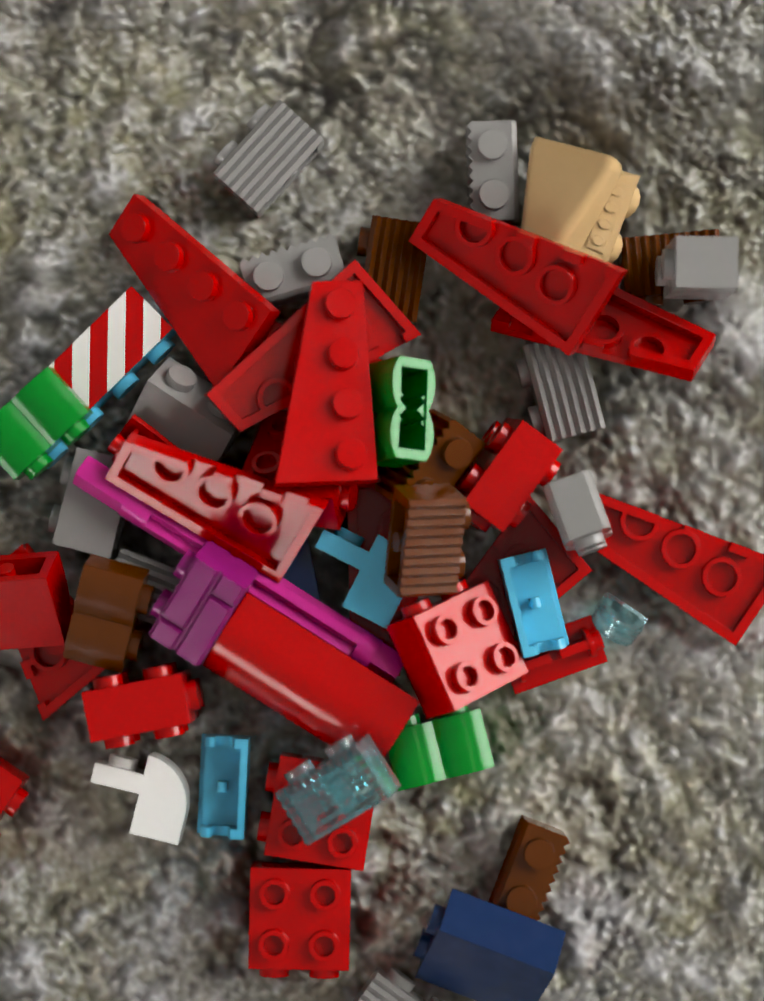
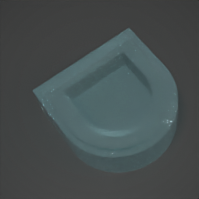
M607 592L598 602L592 614V621L600 633L609 640L624 646L633 644L647 621L644 615Z

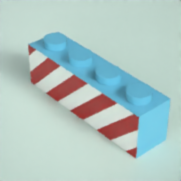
M130 286L48 367L53 368L93 411V414L86 420L91 426L89 429L91 430L104 416L100 408L113 395L118 400L123 398L139 382L140 379L135 374L148 361L156 365L170 353L175 346L171 339L177 333ZM63 441L48 454L54 461L47 469L55 465L69 450Z

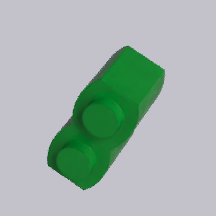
M397 356L369 364L377 466L395 468L426 462L431 454L434 441V428L429 409L434 400L436 381L431 361Z
M45 368L0 409V465L14 480H20L25 475L31 481L38 477L54 461L48 454L62 441L68 447L71 446L91 427L86 420L93 414V411L53 368Z
M468 705L457 711L426 721H421L419 713L412 714L388 752L398 791L495 767L481 710L478 707L469 709Z

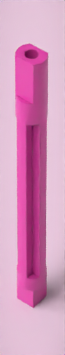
M88 455L75 473L72 484L118 512L120 516L183 556L188 549L197 553L206 543V539L107 481L105 477L110 468ZM257 571L259 574L248 590L249 594L390 683H393L403 667L396 650L288 580L282 578L280 583H277Z

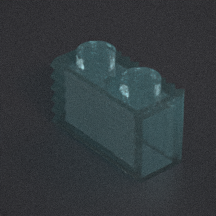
M348 734L324 750L328 758L314 766L309 758L284 774L288 783L275 793L276 799L281 802L282 808L286 810L287 817L292 819L293 826L297 828L298 834L303 837L305 844L310 845L381 803L402 786L369 734H366L357 741H354L351 735Z

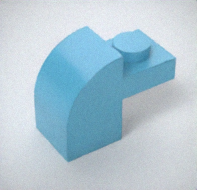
M343 527L340 530H335L334 534L324 529L315 548L360 570L342 607L387 629L386 626L390 624L402 600V597H397L384 583L388 540L378 534L368 552L360 548L364 541L363 537Z

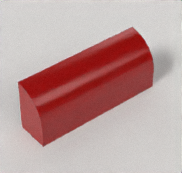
M59 551L0 555V650L65 645L71 611L68 583Z
M248 592L223 629L203 664L207 669L372 773L379 767L420 703L413 696Z

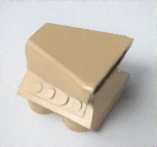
M534 137L529 153L521 229L613 263L622 252L623 241L619 232L623 221L629 218L639 206L640 192L637 184L640 175L622 171L619 161L611 155L541 137Z

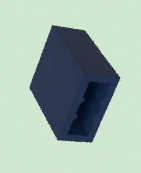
M452 888L444 906L434 904L426 928L423 927L413 952V956L421 959L415 978L475 1001H539L555 975L566 932Z

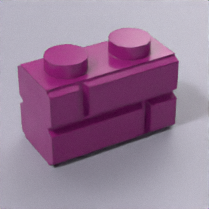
M206 541L197 553L188 549L173 572V575L180 579L175 590L171 592L165 588L149 613L157 618L149 631L150 637L166 648L174 649L177 655L191 664L200 666L258 576L257 569L238 557H232L230 552L213 541Z

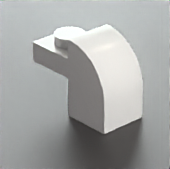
M153 751L148 755L145 769L137 768L138 759L110 753L108 760L100 759L95 762L90 782L139 794L129 831L130 834L174 845L180 843L190 808V790L183 772L171 759Z

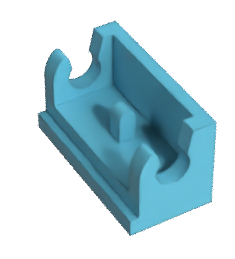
M546 548L497 560L522 658L536 656L550 650H560L570 645Z
M202 733L197 833H200L201 837L210 838L214 835L227 836L228 839L244 840L247 834L251 735Z

